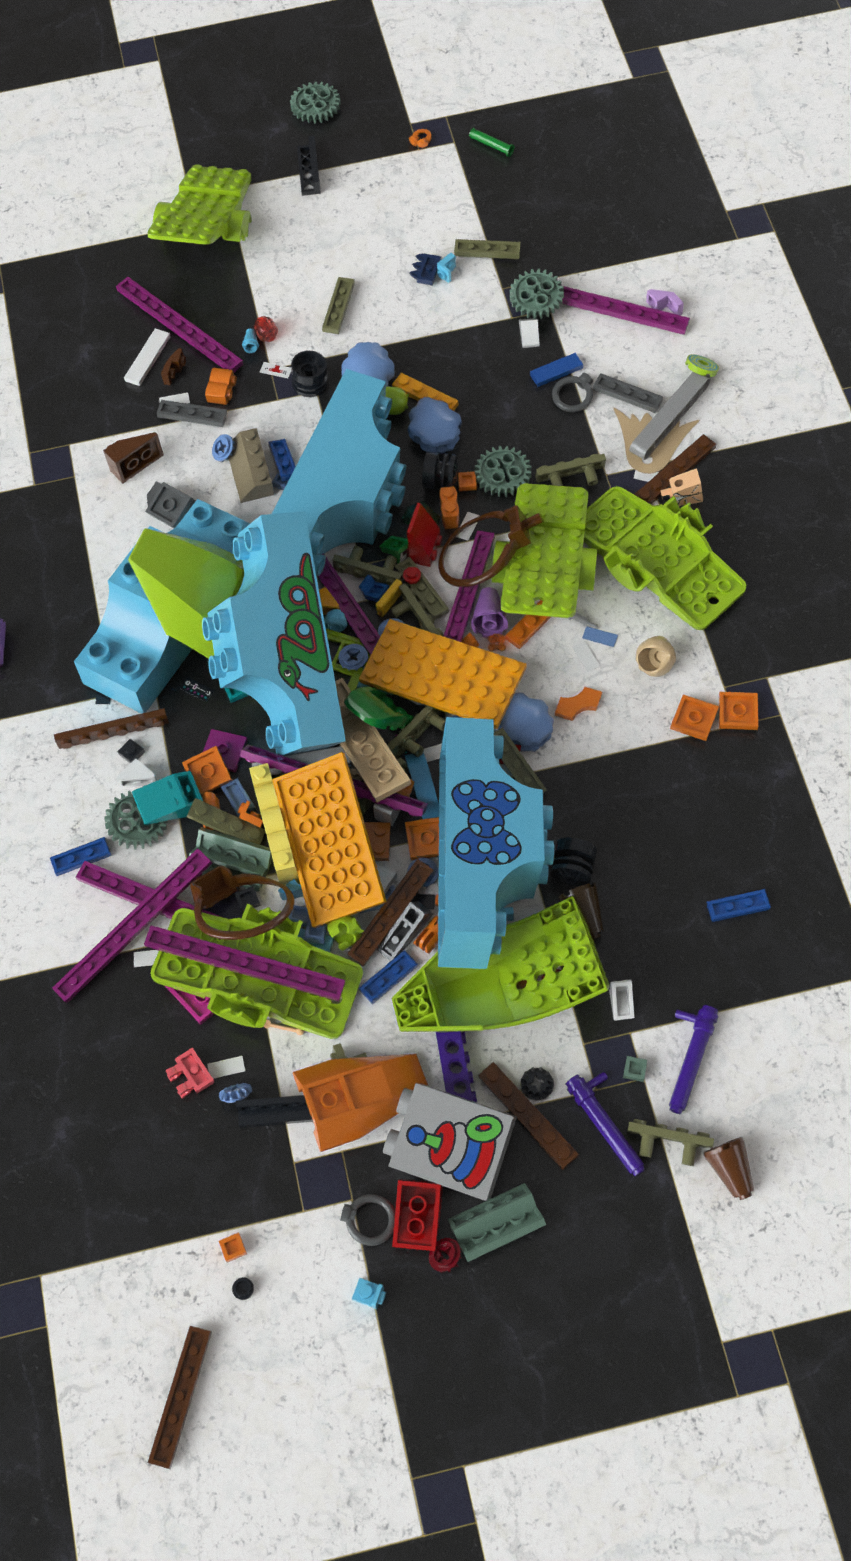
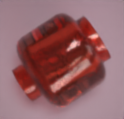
M266 316L256 319L253 329L259 340L263 342L273 341L278 333V328L273 319Z

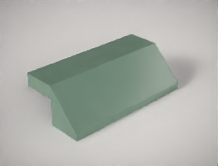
M203 827L198 831L196 847L189 854L190 856L198 848L212 862L202 875L222 865L230 869L232 875L257 874L266 877L272 860L269 847ZM248 884L241 887L249 888L253 886L254 890L259 892L263 884Z
M525 1183L448 1219L467 1262L546 1225L542 1214L535 1204L532 1193Z

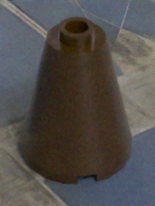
M590 883L569 890L570 895L565 896L564 893L558 896L560 902L573 896L587 923L592 939L595 940L601 937L600 933L603 932V924L595 883L592 885Z

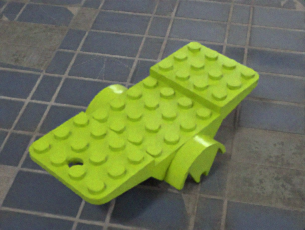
M193 165L179 184V192L172 203L158 202L156 205L152 225L147 231L148 238L195 244H212L222 235L223 240L240 242L242 239V241H246L245 237H248L249 222H252V217L249 211L241 210L251 182V173L245 169L232 170V168L220 169L215 166L202 167L201 165Z
M529 483L518 486L515 505H518L526 518L540 513L544 522L529 529L531 544L516 550L506 567L492 577L491 582L503 583L502 611L514 614L570 618L576 614L578 590H594L597 549L583 548L588 504V491L582 487ZM496 541L493 565L501 555L506 543L510 542ZM536 600L543 601L541 605L535 604Z
M615 486L610 488L587 508L584 543L590 548L597 549V553L604 558L611 574L624 587L635 592H639L647 587L659 597V602L696 630L706 629L745 593L746 582L712 551L706 538L703 536L713 525L704 526L698 508L693 510L690 502L680 508L674 496L664 505L652 506L622 487ZM711 597H715L719 602L711 604L708 600Z
M247 904L242 918L226 919L202 913V918L206 924L218 930L242 931L269 922L281 911L274 912L270 907L257 911L250 904ZM181 908L174 913L167 930L345 980V986L341 995L342 1001L339 1004H334L329 998L163 951H158L151 969V977L158 984L202 998H211L207 1008L216 1015L231 1022L248 1027L261 1028L264 1027L267 1017L282 1021V1024L329 1039H337L343 1034L363 977V969L354 961L314 947L301 937H298L303 923L301 920L292 922L287 918L280 925L263 934L245 939L225 940L203 933L196 924L194 910Z

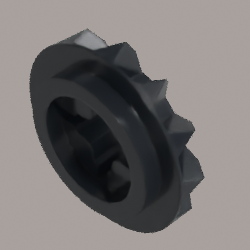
M532 1067L530 1070L525 1071L520 1085L522 1092L529 1099L543 1100L552 1093L554 1081L549 1071L544 1070L542 1067ZM535 1076L539 1081H544L540 1084V1091L536 1085H531L534 1083Z

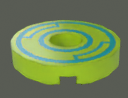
M696 354L688 355L685 362L691 371L702 376L711 374L710 377L716 376L719 370V366L714 361Z

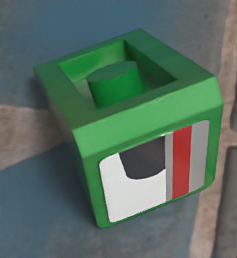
M391 536L379 546L382 552L392 554L397 559V564L409 557L408 539Z

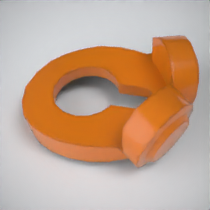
M419 129L409 137V141L413 146L427 147L431 141V132L427 129ZM420 133H425L427 135L425 138L419 139L418 137Z

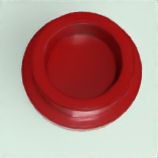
M408 567L403 572V578L409 584H416L421 578V572L417 567Z

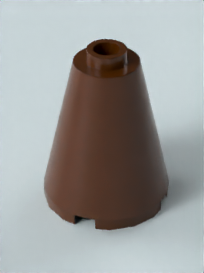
M742 1137L703 1152L708 1163L734 1198L739 1197L740 1200L752 1196L751 1191L754 1190L745 1142Z

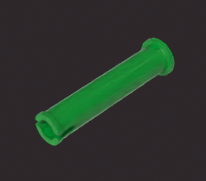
M475 128L471 129L469 133L470 138L499 150L508 157L513 154V144L509 145Z

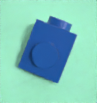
M367 575L359 585V589L365 599L378 602L389 589V585L375 582L371 575Z

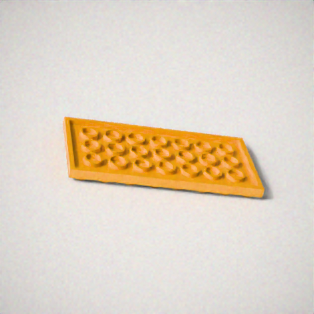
M389 619L359 677V682L463 718L493 719L494 728L498 729L523 677L527 664Z
M338 753L272 779L312 927L317 928L339 918L386 903V897L345 753Z

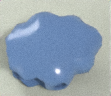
M376 342L357 343L356 346L348 351V357L342 362V376L345 370L349 369L386 381V386L389 385L388 381L394 377V363L388 358V351Z
M423 397L411 409L409 413L411 422L408 426V434L414 442L420 444L422 450L439 453L453 450L455 444L459 441L462 424L461 417L457 412L449 409L446 402L430 397Z
M517 692L514 694L498 730L503 727L513 743L521 745V751L536 752L550 740L554 719L548 714V706L543 700L532 699L524 693Z

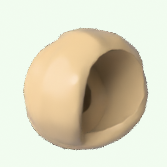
M654 636L638 646L635 659L641 671L649 676L660 677L671 670L676 662V654L673 646L665 637Z

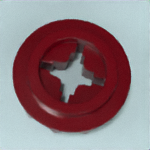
M440 1239L437 1241L436 1251H430L429 1263L436 1271L441 1273L444 1271L451 1272L454 1266L458 1267V1260L462 1259L460 1255L462 1249L454 1239ZM442 1251L450 1256L449 1260L443 1257Z

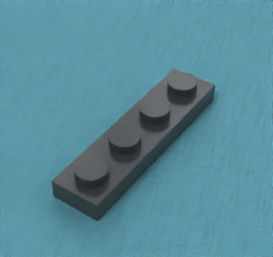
M600 373L593 385V390L653 413L657 412L663 401V396Z
M161 400L157 416L158 418L223 427L227 417V409Z

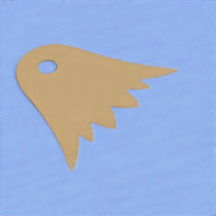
M613 407L622 429L626 457L629 464L635 470L647 474L662 470L668 464L684 437L700 421H692L680 427L679 421L650 454L653 461L650 464H645L642 458L631 453L629 449L635 438L652 420V417L645 413L639 422L634 414H631V419H629L625 414Z

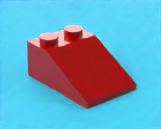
M417 503L407 531L409 557L415 564L431 567L432 561H435L437 558V547L441 546L443 536H440L439 526L421 503Z
M398 1180L392 1247L436 1251L442 1205V1185L428 1181Z

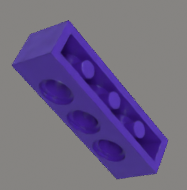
M465 1031L436 1032L445 1091L477 1102L476 1092L471 1091L470 1084L474 1083L472 1071L467 1070V1064L470 1063L469 1052H464L463 1044H467ZM451 1046H456L459 1049L456 1053L448 1052ZM454 1066H460L462 1071L453 1073L451 1069ZM457 1086H464L466 1088L463 1093L455 1092Z

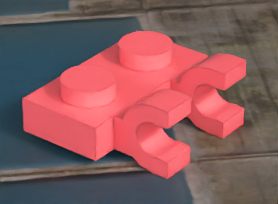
M193 1048L175 1058L177 1064L166 1070L167 1077L171 1082L175 1081L182 1073L188 1079V1081L176 1087L182 1099L193 1089L198 1094L215 1083Z

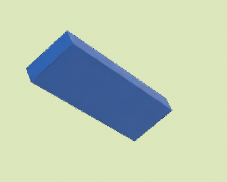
M573 353L530 371V376L537 387L583 369V363L577 354Z
M281 439L268 442L281 481L289 480L296 466L286 440Z
M103 837L52 856L50 860L55 875L60 876L81 868L84 861L94 863L110 857L112 854L106 838Z
M765 889L707 901V908L712 922L770 910L771 908Z
M404 950L360 986L359 991L371 1004H374L416 969L418 964Z

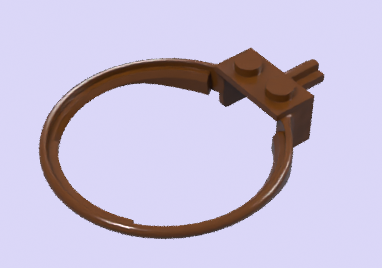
M515 505L504 512L492 511L468 521L450 536L441 550L438 561L441 577L447 583L456 587L475 586L491 579L506 567L516 550L531 544L529 529L544 522L542 515L538 513L526 518L518 505ZM489 518H499L511 523V532L508 534L510 543H506L498 560L488 571L470 579H456L447 574L444 567L446 551L453 539L465 528Z
M222 865L203 876L200 875L190 883L195 902L194 915L196 924L203 933L218 939H245L268 932L285 921L294 908V895L284 884L257 874L232 875L230 869ZM269 884L282 888L286 893L287 901L283 910L269 922L252 929L222 931L210 927L202 918L203 908L213 907L219 901L229 897L237 891L236 887Z

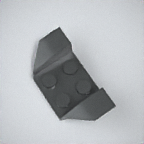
M156 481L147 493L148 507L145 512L168 526L175 528L196 500L165 482L161 484Z

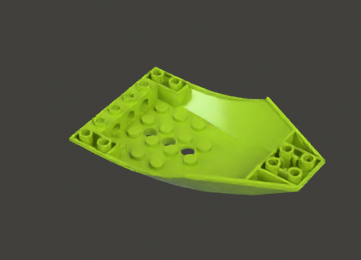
M145 528L128 561L165 634L184 643L209 659L210 656L214 655L212 640L206 641L203 636L202 620L208 617L207 613L227 598L236 596L244 578L242 560L237 561L234 554L215 544Z
M572 896L526 918L506 924L505 936H501L500 955L490 954L487 969L438 967L437 952L391 999L401 1032L478 1031L506 1028L549 1017L608 991L610 985L587 923L575 898ZM564 966L560 972H555L558 967ZM545 974L544 979L537 981L540 975ZM519 981H527L525 988L517 989Z

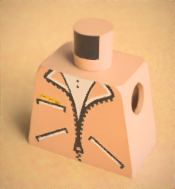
M697 469L670 478V488L660 490L663 501L674 496L678 506L686 505L689 502L691 504L703 502L702 486Z

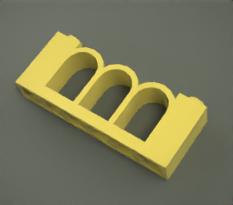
M268 763L251 767L249 770L278 880L286 885L295 879L299 885L298 873Z

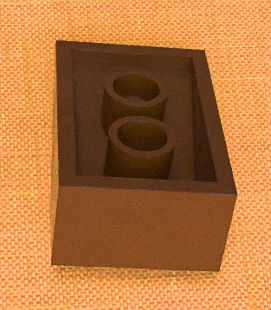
M156 432L118 440L103 450L110 471L122 484L164 456Z

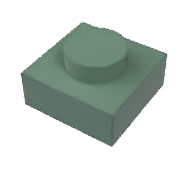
M627 1056L623 1078L644 1082L648 1060Z

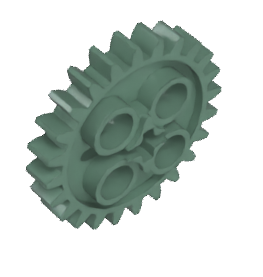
M315 81L314 85L309 82V86L303 84V88L298 87V91H294V95H291V111H293L294 115H297V119L302 118L303 122L307 119L308 123L311 120L314 121V124H316L317 120L322 123V119L328 121V117L333 118V114H337V110H340V95L337 89L334 90V86L329 87L328 83L323 85V82L317 84Z
M531 269L530 274L524 271L525 276L519 274V280L514 279V284H511L510 302H512V307L516 308V312L521 311V316L526 313L527 318L533 315L534 319L538 315L542 319L544 314L549 317V312L554 314L555 308L559 309V304L563 303L564 298L563 286H561V280L558 281V276L553 277V272L546 274V270L540 273V269L535 273Z
M499 446L498 450L492 447V452L486 450V456L481 454V460L477 459V465H475L476 482L480 483V488L485 487V492L490 490L491 495H494L496 492L498 497L501 496V493H504L505 497H507L508 493L514 496V491H517L518 486L529 483V478H531L530 460H526V454L521 456V450L515 452L514 447L509 450L508 446L505 447V450H502L501 446Z
M130 790L128 791V796L121 793V799L115 797V804L109 803L110 809H106L107 816H104L105 822H107L105 823V828L109 829V836L113 835V842L119 839V846L126 843V849L130 845H133L134 850L137 849L138 845L144 849L145 843L151 847L152 840L158 842V836L163 837V830L167 829L166 823L168 821L145 825ZM125 809H130V810H131V811L128 812V813L123 812V810H125ZM125 826L130 827L128 830H123L122 828ZM149 827L150 829L142 830L141 828Z

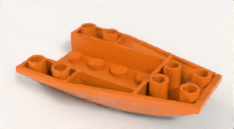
M417 1054L331 1059L293 1072L299 1093L303 1092L314 1122L315 1130L313 1133L320 1152L358 1140L399 1114L397 1106L404 1088L414 1090L416 1083L428 1086Z

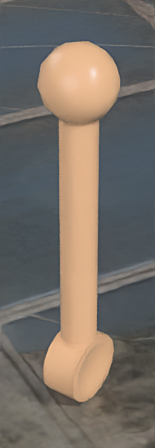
M266 1020L264 1025L265 1028L274 1027L296 1032L298 1035H303L304 1030L274 1024L270 1020Z

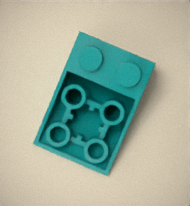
M191 771L169 775L132 791L145 825L187 817L194 799L203 801Z

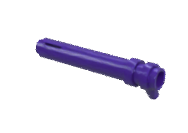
M703 1005L697 1015L677 1010L675 1013L676 1018L693 1022L694 1032L669 1102V1110L673 1113L682 1114V1111H685L710 1036L713 1035L714 1024L718 1021V1010L711 1006Z
M602 1072L588 1082L578 1074L573 1076L565 1083L569 1094L575 1097L574 1101L584 1109L629 1173L634 1176L642 1173L645 1170L643 1167L644 1163L594 1096L595 1093L592 1089L608 1079L606 1073Z

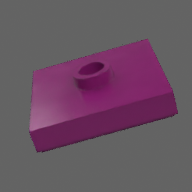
M211 729L203 752L217 746L228 771L236 773L241 760V750L246 746L248 740L244 736Z

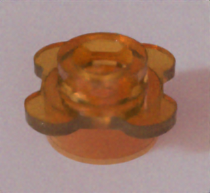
M501 634L488 636V650L491 652L494 650L504 651L506 649L504 645L506 637Z

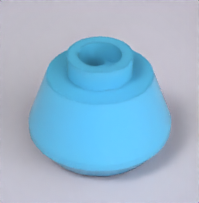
M332 609L326 614L324 618L326 629L341 632L347 627L345 614L341 610Z

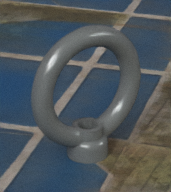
M582 373L579 377L569 376L559 380L552 391V399L555 405L566 412H579L588 407L593 398L592 378L587 373ZM577 383L580 388L586 390V398L578 405H567L559 398L560 389L566 384Z
M366 1194L354 1200L351 1205L344 1204L340 1221L346 1222L349 1234L357 1242L367 1246H376L386 1242L393 1235L395 1208L383 1196ZM366 1203H377L384 1207L388 1214V1226L379 1236H364L355 1226L356 1212L359 1207Z

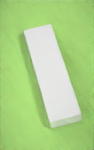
M154 329L125 375L124 379L126 382L138 386L142 384L170 339V333Z

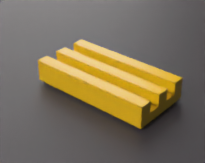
M396 579L376 603L377 615L384 617L401 596L399 586L402 585V581Z

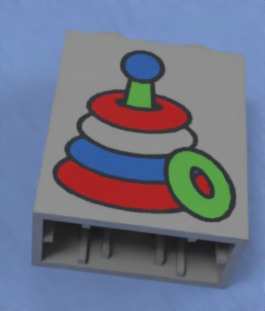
M416 1083L414 1090L404 1088L397 1106V1112L405 1115L400 1131L394 1129L389 1131L383 1148V1153L391 1156L389 1167L484 1201L491 1199L517 1116L421 1083Z

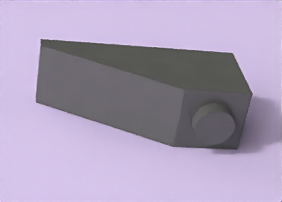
M410 902L377 950L388 960L392 961L423 930L434 913L420 902Z

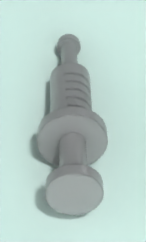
M578 613L568 618V620L573 619L581 624H588L598 629L597 624L589 622L588 618Z

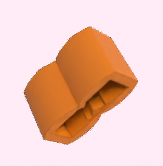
M212 369L205 392L207 402L228 404V401L232 399V388L236 385V376H234L233 370Z
M454 486L443 487L440 489L443 527L445 529L458 528L460 520L457 491Z

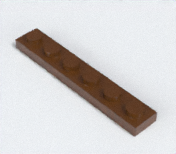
M703 434L634 495L649 504L654 503L661 496L660 490L670 488V478L694 468L716 448V443Z
M165 708L57 733L54 734V739L59 749H68L75 745H85L92 741L106 740L117 735L123 736L134 731L140 732L151 727H161L164 724H168L169 720Z
M419 859L415 861L387 899V902L384 903L364 930L360 939L347 954L350 958L363 967L366 965L434 870Z
M494 1062L478 1075V1078L512 1115L517 1116V1121L562 1170L579 1156L575 1149Z
M189 1326L147 1462L149 1464L171 1470L210 1341L211 1331Z

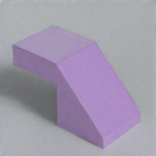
M653 289L647 291L646 302L651 308L662 310L668 307L673 314L682 315L684 303L674 292Z

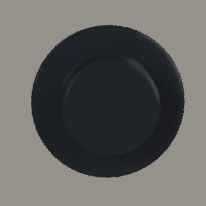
M245 1277L237 1279L232 1286L233 1295L239 1300L249 1299L254 1292L252 1281Z

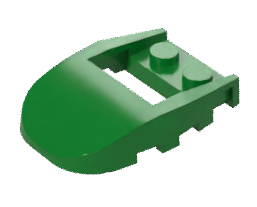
M370 686L360 687L351 691L344 700L346 707L367 724L379 729H386L387 726H390L391 730H397L398 727L403 729L414 719L413 715L406 714L407 712L403 708L394 705V701L387 697L386 693Z

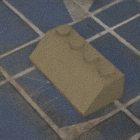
M257 428L239 432L232 439L235 441L233 445L235 449L232 450L229 461L240 503L275 495Z

